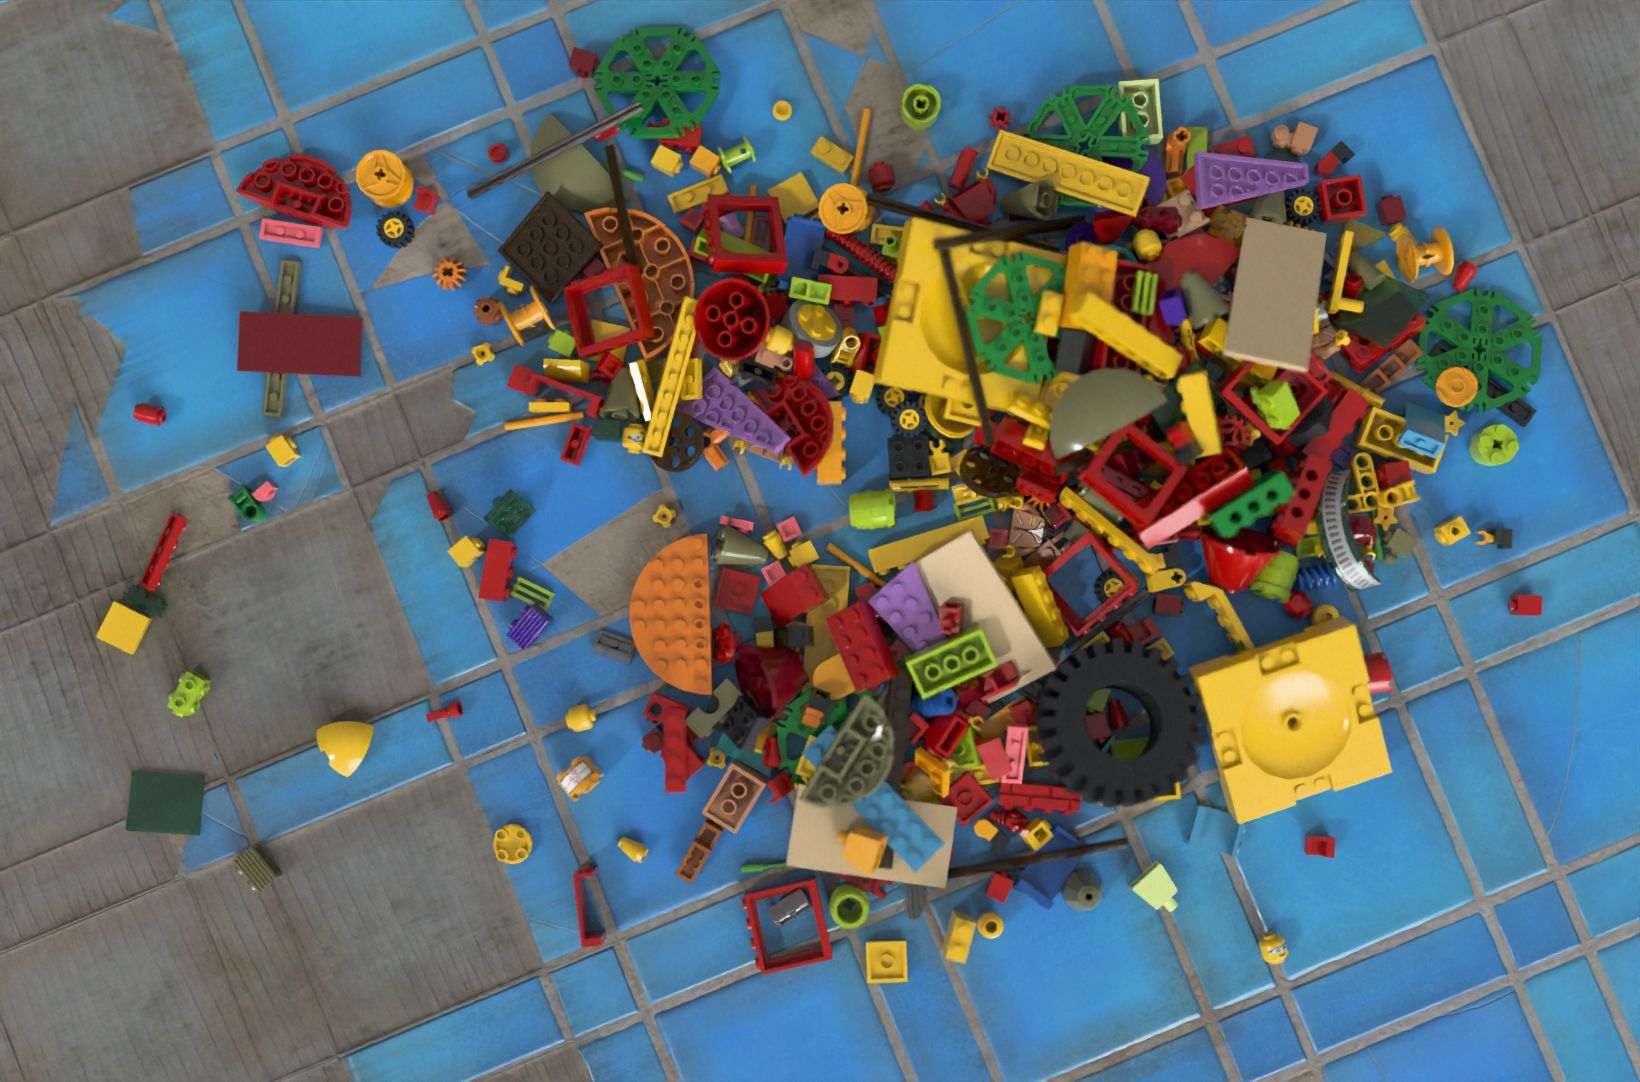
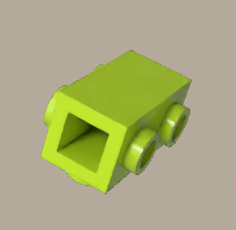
M196 671L183 673L178 681L180 683L178 688L169 696L168 700L170 702L167 707L171 708L172 713L179 717L195 714L200 707L199 701L210 689L209 684L211 680Z

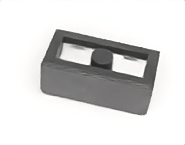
M600 629L593 643L592 652L629 665L636 645L632 640Z
M798 889L770 907L767 911L772 921L781 928L813 905L805 893Z

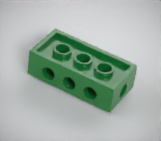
M1271 469L1253 481L1254 485L1205 514L1204 516L1214 532L1223 538L1225 536L1229 538L1238 532V528L1254 523L1256 521L1255 518L1262 514L1264 516L1272 512L1275 505L1279 503L1282 505L1291 500V496L1295 492L1283 472Z

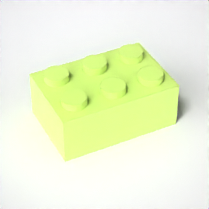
M1159 80L1119 81L1115 87L1119 90L1116 98L1122 97L1124 93L1127 94V99L1130 97L1150 138L1144 139L1149 140L1150 145L1159 144L1163 139ZM1126 112L1120 113L1117 117L1118 136L1133 137L1136 134V129L1129 114Z

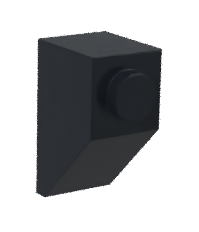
M744 358L738 360L733 367L729 384L746 391L772 389L776 384L778 370Z
M813 626L774 629L775 647H814Z

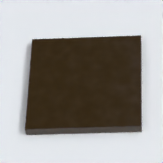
M547 191L498 249V252L551 305H554L564 293L563 288L569 286L604 245L551 192Z

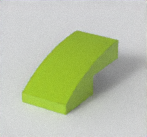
M792 277L789 297L828 305L832 285Z

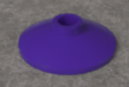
M1077 222L1070 228L1066 237L1068 252L1069 247L1078 244V241L1079 243L1085 242L1098 246L1095 229L1092 224Z

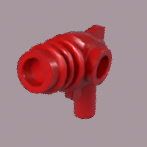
M991 809L990 822L994 824L997 821V824H999V821H1001V826L1005 822L1007 829L1011 831L1019 830L1022 837L1028 835L1026 827L1030 824V821L1019 810H1009L1005 814L1004 809L1001 814V810L997 813V809Z

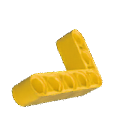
M1359 453L1348 462L1355 495L1341 497V517L1368 512L1379 507L1377 495L1380 491L1372 458L1367 453ZM1357 458L1363 461V467L1358 466ZM1362 477L1367 479V481H1368V486H1367V487H1365L1364 485H1362V483H1361ZM1367 497H1370L1372 499V506H1369L1366 503ZM1323 501L1317 502L1314 509V518H1311L1309 523L1324 520ZM1347 501L1352 502V504H1353V509H1352V510H1349V509L1347 508V506H1346Z

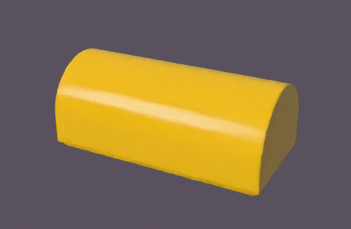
M1037 724L1028 725L1026 751L1029 767L1048 765V762L1042 763L1039 754L1042 752L1040 743L1035 744L1033 734L1037 731Z

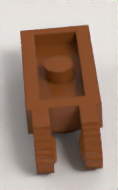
M1062 530L1054 538L1047 540L1022 561L1024 568L1040 565L1043 571L1074 543L1070 540L1061 548L1058 547L1056 542L1065 535Z

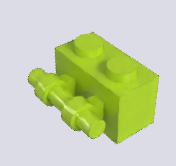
M1270 380L1261 391H1259L1257 386L1250 388L1251 399L1258 408L1257 413L1265 423L1269 424L1270 428L1288 429L1300 415L1287 381Z

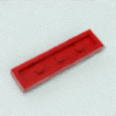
M172 511L139 583L147 590L154 592L155 588L160 584L163 570L168 566L169 557L177 547L178 537L186 527L187 518L179 513Z

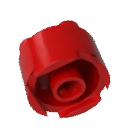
M1384 652L1363 655L1369 678L1367 685L1370 695L1390 692L1392 690V686H1388V681H1392V672L1388 658L1383 659L1382 657L1385 655Z

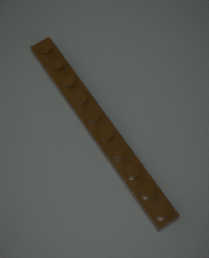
M896 664L900 675L891 679L887 720L891 725L894 737V757L885 781L899 796L913 678L908 666L904 664ZM887 843L878 868L892 869L894 850Z

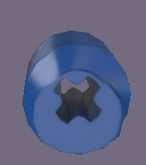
M1330 561L1329 564L1327 562L1322 563V565L1316 564L1314 567L1307 566L1306 569L1299 568L1295 583L1297 588L1305 593V587L1311 592L1313 585H1315L1317 590H1320L1321 583L1325 588H1328V582L1332 586H1336V580L1340 579L1339 568L1335 561Z
M950 688L925 699L922 698L921 694H916L912 700L913 711L920 718L950 714L957 706L956 694Z

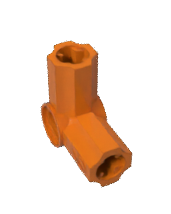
M1179 127L1177 131L1166 135L1164 142V152H1166L1164 171L1167 175H1180L1182 173L1183 156L1191 133L1185 127Z
M711 427L704 432V437L709 438L711 443L708 447H704L702 453L714 470L718 471L730 462L718 444L731 434Z

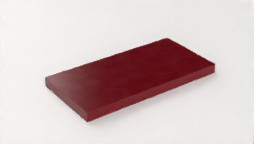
M240 311L237 371L361 377L363 318Z

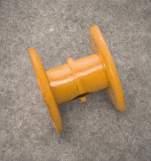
M374 150L366 154L359 161L356 168L357 184L377 205L384 208H396L403 205L411 197L414 190V177L410 169L394 153L386 150Z
M847 183L835 184L828 188L821 196L818 206L819 217L824 226L838 234H858L864 231L872 222L875 213L874 207L868 206L866 202V196L869 193L862 187Z
M1438 226L1433 229L1429 244L1422 242L1419 246H1415L1409 236L1401 234L1398 237L1396 243L1397 263L1401 275L1406 282L1412 283L1416 280L1419 266L1428 267L1431 263H1434L1439 273L1443 275L1451 273L1454 263L1453 247L1450 237L1443 227Z
M533 285L530 286V291L535 301L525 306L523 304L520 305L521 308L512 313L509 312L504 303L498 302L507 324L522 347L525 342L520 331L529 326L534 327V324L540 320L545 319L549 327L556 330L547 308Z

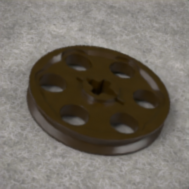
M674 412L672 421L675 417H678L680 423L678 427L674 428L671 422L664 447V456L658 458V456L650 454V457L663 470L683 472L693 467L700 459L704 449V433L695 418L685 413ZM690 426H693L695 433L689 437L687 430ZM675 438L678 439L677 446L673 445ZM690 446H694L695 453L690 457L687 450ZM675 457H678L680 460L677 467L672 465V460Z
M977 446L967 451L960 463V475L968 488L983 497L994 499L1006 497L1014 491L1017 479L1020 477L1016 464L991 453L992 447ZM980 454H986L989 459L982 458ZM998 461L1005 462L1007 466H1001ZM966 462H972L976 467H970ZM992 466L991 474H990L989 478H987V476H988V474H989L988 471H989L990 467ZM1004 477L1011 478L1013 482H1007ZM972 478H978L981 483H975ZM990 485L997 486L999 491L993 490Z

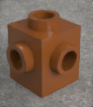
M484 296L481 300L478 299L473 308V313L478 317L477 321L486 326L489 323L495 327L503 318L498 304L500 301L492 296L489 299Z

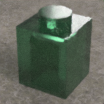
M596 420V425L592 427V436L598 442L621 443L622 422Z

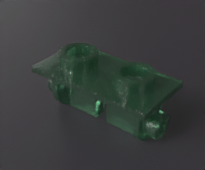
M132 585L128 590L130 593L123 592L129 605L134 608L139 606L151 617L157 616L161 619L160 611L166 610L168 606L166 600L152 594L149 600L146 599L150 592L138 585Z

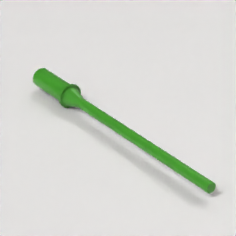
M598 161L602 167H609L608 164ZM619 168L620 170L618 171H620L619 173L624 178L627 177L644 183L645 175L628 170V168Z
M1375 509L1371 510L1372 520L1376 517ZM1373 523L1376 528V539L1373 546L1375 560H1383L1382 539L1378 533L1377 523Z
M786 862L741 865L742 873L763 872L769 868L785 867Z

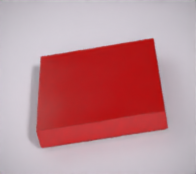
M723 567L713 605L752 615L761 576Z
M968 770L949 785V794L945 798L937 795V798L944 805L957 807L956 819L963 827L994 801Z

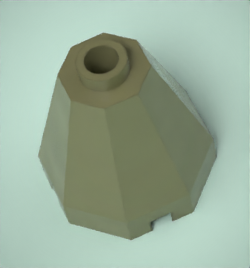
M1089 869L1073 870L1062 885L1063 900L1076 912L1093 911L1104 899L1103 881Z

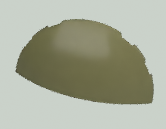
M551 113L544 118L535 133L536 135L531 147V156L537 155V152L539 153L541 150L543 152L544 150L546 151L545 148L548 149L550 146H555L554 143L556 145L559 142L561 143V140L570 138L569 135L572 137L571 133ZM581 143L533 167L534 176L544 193L547 191L551 192L567 209L584 214L600 208H617L610 175ZM625 193L623 194L626 198L624 200H626L625 202H627L630 198Z
M1110 368L1089 372L1071 383L1063 391V395L1054 406L1050 419L1051 428L1049 434L1053 453L1056 459H1059L1085 447L1167 402V399L1153 382L1136 372Z
M864 694L835 735L810 777L799 800L821 808L825 806L847 807L864 797H869L885 780L894 757L893 732L883 710L866 694Z

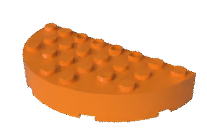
M610 207L595 209L584 214L593 235L604 245L600 253L607 269L619 268V264L626 263L627 258L618 212L616 208ZM628 208L626 212L629 214L627 217H630L628 222H631L629 224H631L632 228L630 229L633 232L631 236L634 237L632 241L635 244L633 246L636 249L634 250L637 254L635 256L638 259L636 261H638L637 263L640 268L655 336L652 338L654 340L638 342L644 359L649 363L669 350L684 296L696 299V280L689 256L678 237L655 217ZM628 278L613 283L632 330L639 329Z
M698 534L671 543L659 551L647 563L640 573L631 595L629 619L636 648L645 663L656 675L681 690L712 695L714 688L709 535Z

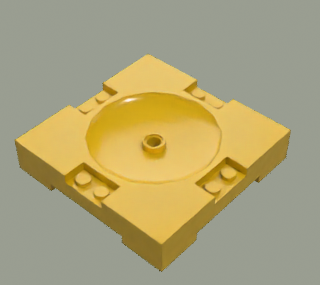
M912 218L905 222L897 259L899 264L883 342L880 343L873 377L874 383L976 405L974 403L976 402L974 401L975 398H973L975 396L972 393L974 388H971L973 386H970L972 383H970L971 381L969 380L971 378L968 376L970 373H967L969 368H966L968 363H965L967 358L963 356L965 354L962 351L964 348H961L963 343H960L962 338H959L960 333L957 330L959 328L956 325L958 323H956L955 313H953L954 308H952L954 305H951L953 303H951L952 300L950 299L952 298H950L951 295L948 292L950 291L947 287L949 285H947V280H945V270L942 267L944 265H942V257L939 254L941 252H939L940 250L934 251V246L932 245V241L935 238L972 232L918 218ZM998 240L949 249V251L951 250L949 253H952L950 256L953 258L951 261H954L952 266H955L953 271L957 273L955 276H957L958 280L956 281H959V285H957L960 286L958 288L961 291L959 294H962L960 295L962 296L960 299H963L961 304L972 306L973 301L966 298V296L974 293L968 291L1001 257L1008 255L1009 260L1013 262V254L1023 252L1063 264L1064 266L1061 270L1065 268L1067 256L1014 242L1006 243ZM1032 264L1026 268L1032 295L1034 296L1052 277V273L1049 269ZM998 273L985 287V293L990 297L1011 302L1004 273ZM1029 314L1019 316L1026 320V324L1027 322L1035 321L1029 318ZM979 317L977 325L982 342L988 345L1007 324ZM1043 335L1047 347L1049 336ZM1021 341L1006 356L1004 364L1007 368L1027 372L1029 367ZM986 358L984 361L977 363V367H979L978 372L981 375L979 377L982 380L980 382H982L981 385L984 387L982 390L985 392L983 395L986 397L985 400L987 401L985 402H987L988 409L1014 414L1008 411V394L1012 390L1038 402L1042 383L1030 384L990 373L993 368L985 369L989 364Z
M1340 616L1305 628L1303 633L1232 657L1225 655L1188 668L1190 676L1194 681L1192 682L1195 693L1199 692L1202 702L1198 705L1201 707L1202 713H1205V724L1220 776L1218 777L1227 809L1238 824L1296 805V800L1329 789L1338 791L1392 772L1379 718L1374 713L1367 685L1369 678L1355 624L1345 617Z

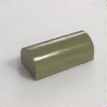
M1355 250L1349 254L1346 270L1350 274L1359 275L1363 285L1369 291L1386 279V275L1360 252Z

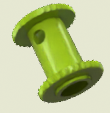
M742 136L744 143L724 152L718 147V155L728 173H731L730 166L750 157L753 162H756L754 149L746 136ZM742 149L746 151L745 154L741 153Z

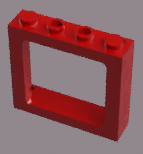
M708 194L706 202H703L702 213L706 214L704 230L708 231L706 246L710 248L708 263L712 265V272L784 274L788 262L779 198ZM718 210L767 212L773 254L723 251Z
M630 262L621 263L619 268L605 269L600 275H588L586 280L572 281L569 286L563 288L578 357L592 358L604 354L606 351L610 352L655 336L639 266L631 265ZM628 278L639 329L595 343L585 294Z
M1243 359L1215 391L1248 422H1251L1270 443L1278 446L1323 398L1328 390L1324 387L1325 383L1319 377H1313L1310 374L1311 369L1309 367L1306 372L1289 369L1306 385V391L1296 400L1300 415L1288 429L1270 428L1231 391L1233 386L1255 363V361Z
M1131 422L1107 435L1077 478L1137 527L1142 529L1152 522L1188 469L1183 464L1179 465L1177 459L1167 453L1164 447L1156 444L1148 434L1140 431ZM1124 435L1171 472V475L1146 510L1140 508L1099 473V470Z
M1092 529L1088 530L1042 571L1045 574L1048 587L1053 593L1057 608L1061 612L1063 622L1077 637L1082 633L1084 635L1088 634L1094 628L1092 625L1096 621L1101 623L1108 616L1107 612L1113 609L1115 611L1123 604L1122 600L1126 596L1131 598L1138 591L1137 587L1140 584V581ZM1087 543H1090L1125 581V585L1086 618H1081L1052 587L1047 578Z
M815 876L745 892L742 904L744 910H748L749 918H746L748 930L753 932V938H750L753 950H757L758 957L755 958L757 970L761 969L762 975L833 959ZM798 889L810 890L822 946L776 958H769L756 902L761 899L792 893Z

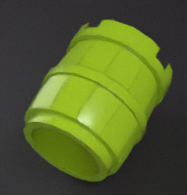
M888 488L885 491L867 490L850 495L849 513L851 526L856 527V529L870 530L888 527V529L896 528L897 518H894V516H896L897 510L894 489Z
M1280 551L1277 557L1251 583L1249 590H1253V593L1272 601L1280 598L1279 602L1288 603L1291 596L1290 591L1297 578L1298 558L1287 552Z
M844 883L838 886L829 899L830 914L833 920L842 927H858L866 920L869 914V898L865 890L852 883ZM848 898L855 902L851 909L843 905Z

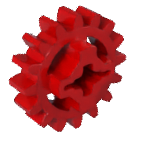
M1226 413L1225 418L1218 415L1217 424L1223 449L1227 445H1232L1234 447L1230 449L1239 456L1241 453L1240 449L1244 451L1247 449L1245 443L1250 444L1251 439L1247 438L1252 435V431H1247L1250 426L1249 423L1243 424L1245 418L1242 417L1238 420L1236 413L1233 415V418L1230 417L1229 413ZM1224 423H1233V425H1225ZM1239 429L1242 431L1243 439L1238 436ZM1234 430L1232 437L1226 438L1224 441L1226 433L1228 434Z

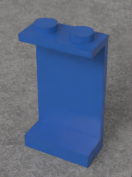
M801 214L787 217L784 241L788 263L784 274L776 275L774 289L790 292L792 277L816 282L817 271L808 268L813 250L815 248L822 249L825 229H828L824 226L821 219L813 218V220L805 219L806 216Z
M1054 825L1050 830L1054 836L1035 853L1038 854L1039 852L1040 854L1043 851L1045 853L1048 850L1050 852L1053 849L1055 851V849L1060 850V848L1065 849V847L1070 848V846L1075 848V845L1080 847V845L1084 844L1085 846L1088 843L1080 837L1074 838L1070 835L1071 831L1064 825ZM1076 856L1063 860L1061 858L1058 861L1056 859L1053 862L1051 860V862L1046 861V863L1026 865L1013 885L1042 907L1050 910L1054 904L1052 902L1053 898L1081 857Z

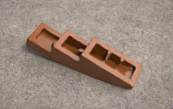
M1409 338L1357 384L1365 389L1367 387L1370 388V391L1377 395L1392 383V380L1406 370L1411 363L1419 358L1424 351Z
M707 817L675 875L693 884L724 827Z

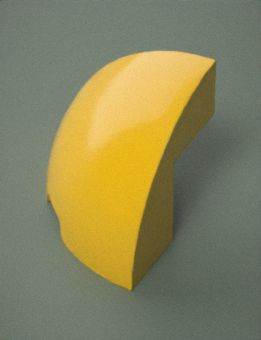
M354 721L335 722L325 725L316 731L319 749L321 752L325 751L330 759L329 765L343 776L349 777L359 766L368 750L374 726Z

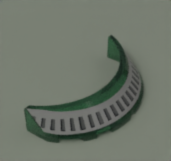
M1352 468L1328 474L1317 501L1319 512L1315 514L1320 544L1326 560L1332 562L1334 566L1333 573L1336 578L1342 579L1348 585L1347 589L1352 592L1381 585V580L1370 571L1364 562L1353 536L1348 512V486L1353 471Z

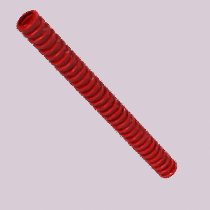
M829 229L826 230V238H830L832 242L835 241L836 245L840 244V248H845L846 252L850 251V255H854L856 259L859 258V261L864 262L866 266L869 265L870 269L874 268V272H879V275L884 276L886 280L889 279L890 283H895L898 269L896 264H891L890 260L887 261L886 257H882L880 253L877 254V251L872 250V247H867V244L862 243V240H857V237L852 236V233L838 234Z

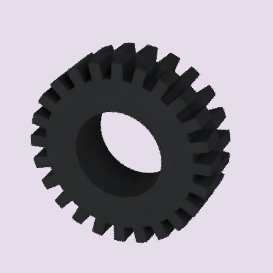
M1114 638L1107 643H1102V640L1094 642L1087 648L1077 650L1060 663L1046 678L1043 690L1037 695L1035 702L1038 703V709L1033 713L1032 723H1037V731L1033 734L1035 744L1040 743L1042 752L1039 754L1042 763H1049L1053 769L1049 774L1055 781L1062 780L1066 784L1064 790L1071 795L1080 794L1083 796L1082 801L1090 804L1099 802L1103 804V807L1109 808L1116 806L1130 807L1151 801L1158 796L1172 791L1175 784L1182 782L1189 775L1186 771L1188 767L1195 765L1200 755L1196 754L1195 750L1203 745L1205 735L1199 733V726L1206 723L1205 713H1197L1196 705L1202 702L1199 692L1191 694L1188 685L1194 682L1189 674L1180 676L1176 671L1180 663L1174 658L1165 661L1160 657L1163 650L1154 646L1146 650L1143 648L1144 642L1133 640L1125 644L1123 643V638ZM1105 688L1123 690L1137 698L1145 708L1150 722V735L1144 750L1135 759L1121 760L1110 757L1101 752L1089 738L1085 727V710L1088 701L1096 691Z

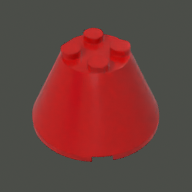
M722 279L711 287L709 286L699 297L694 310L695 333L698 334L701 345L707 352L719 359L741 360L752 355L761 347L769 331L770 313L764 296L754 285L741 279Z
M1210 524L1201 525L1199 534L1208 577L1207 583L1223 587L1224 591L1235 594L1237 590H1246L1280 553L1281 547L1276 546L1277 542L1274 539L1256 530L1242 526L1237 529L1238 532L1235 535L1223 538L1214 532Z

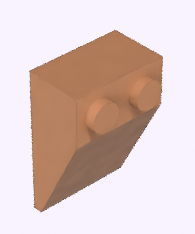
M734 759L703 809L702 814L736 834L769 781V778L749 765Z

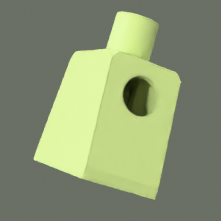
M1157 860L1128 885L1155 909H1159L1164 905L1169 912H1172L1178 906V903L1172 897L1178 890L1162 864Z

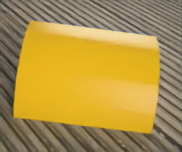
M543 359L546 378L560 383L588 384L590 364L581 360Z

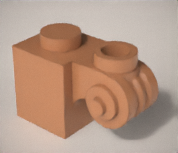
M1299 121L1292 133H1289L1287 126L1279 125L1271 133L1272 145L1279 149L1286 147L1294 155L1305 156L1312 147L1318 128Z
M765 342L752 356L755 362L774 368V365L778 366L783 372L792 371L794 366L793 354L791 352L783 355L768 350Z

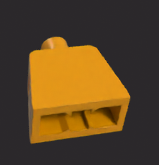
M857 826L850 833L842 830L837 837V841L846 845L843 857L870 876L879 867L889 835Z

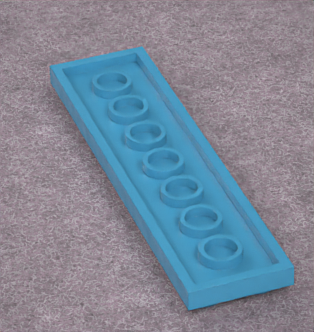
M829 725L802 752L804 757L815 768L838 732L832 725ZM885 780L869 797H864L851 805L875 831L889 835L886 843L915 873L945 844Z

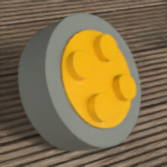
M799 299L792 304L782 318V327L793 332L794 340L814 344L815 358L829 355L842 339L843 329L841 322L836 314L824 304Z

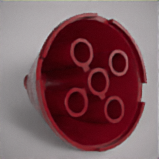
M742 644L735 651L738 653V658L734 659L735 671L741 692L744 696L751 697L757 708L771 720L782 711L804 687L805 683L809 682V676L802 664L804 663V658L800 652L796 653L794 650L752 644Z

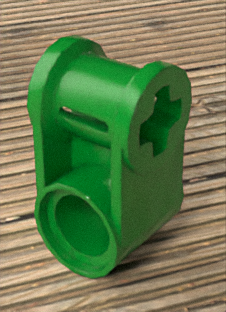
M242 484L241 489L227 497L228 500L245 519L254 522L262 521L266 515L265 508L252 495L251 489ZM256 508V515L252 517L251 510Z

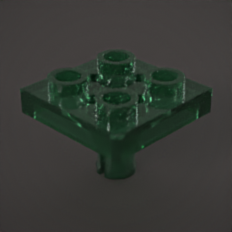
M509 489L503 497L498 496L493 500L492 505L494 507L483 519L511 539L536 509L512 489Z

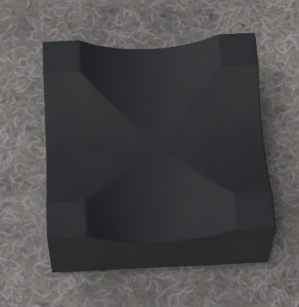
M1324 395L1287 435L1286 439L1296 448L1302 444L1309 443L1315 438L1326 435L1330 429L1334 404Z
M1233 433L1226 435L1224 441L1226 438L1232 437ZM1261 435L1253 441V445L1247 446L1246 451L1240 449L1241 453L1239 456L1234 452L1245 465L1248 472L1269 464L1273 458L1265 446Z
M928 436L887 439L890 479L930 476Z
M739 695L721 729L739 751L753 753L759 734L768 726L771 719L757 708L751 697Z

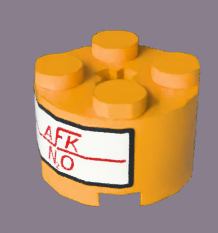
M578 756L571 762V768L567 771L563 770L556 777L558 784L574 802L580 799L578 795L589 793L600 782L598 777L604 776L602 771L588 756H583L582 758Z

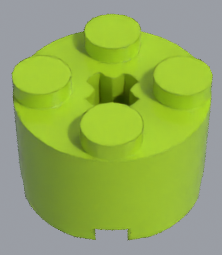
M915 84L909 87L901 101L900 113L903 121L914 130L931 127L937 121L940 113V95L935 88L929 85ZM917 105L920 107L924 106V109L917 108Z
M1504 424L1481 428L1470 439V455L1481 465L1495 466L1507 463L1519 450L1515 433Z

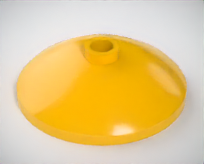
M927 394L925 397L926 415L933 427L941 434L951 438H962L975 429L976 426L943 418L947 398Z

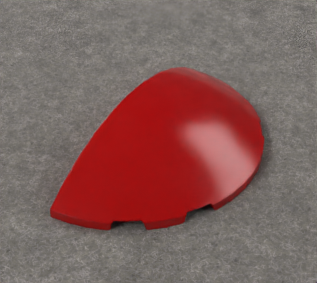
M290 155V158L270 159L263 162L262 167L254 173L249 172L236 190L238 194L262 206L308 223L330 228L348 229L351 221V198L345 181L341 179L333 167L314 157Z
M1192 234L1188 237L1176 238L1162 246L1161 251L1158 253L1159 256L1153 260H1148L1146 265L1152 266L1151 275H1158L1156 293H1158V296H1161V293L1180 287L1179 282L1183 280L1181 276L1191 270L1193 273L1198 272L1212 287L1240 254V250L1222 238L1208 236L1207 234Z
M784 375L783 378L776 379L774 388L753 390L751 393L763 412L791 438L785 445V448L803 477H806L821 463L830 448L834 434L833 411L825 395L813 383L802 381L797 376Z

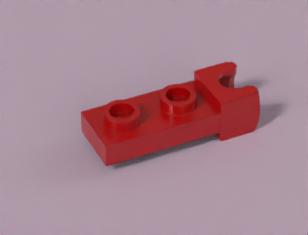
M835 873V876L882 899H885L887 894L881 890L880 885L883 883L891 885L893 882L890 880Z

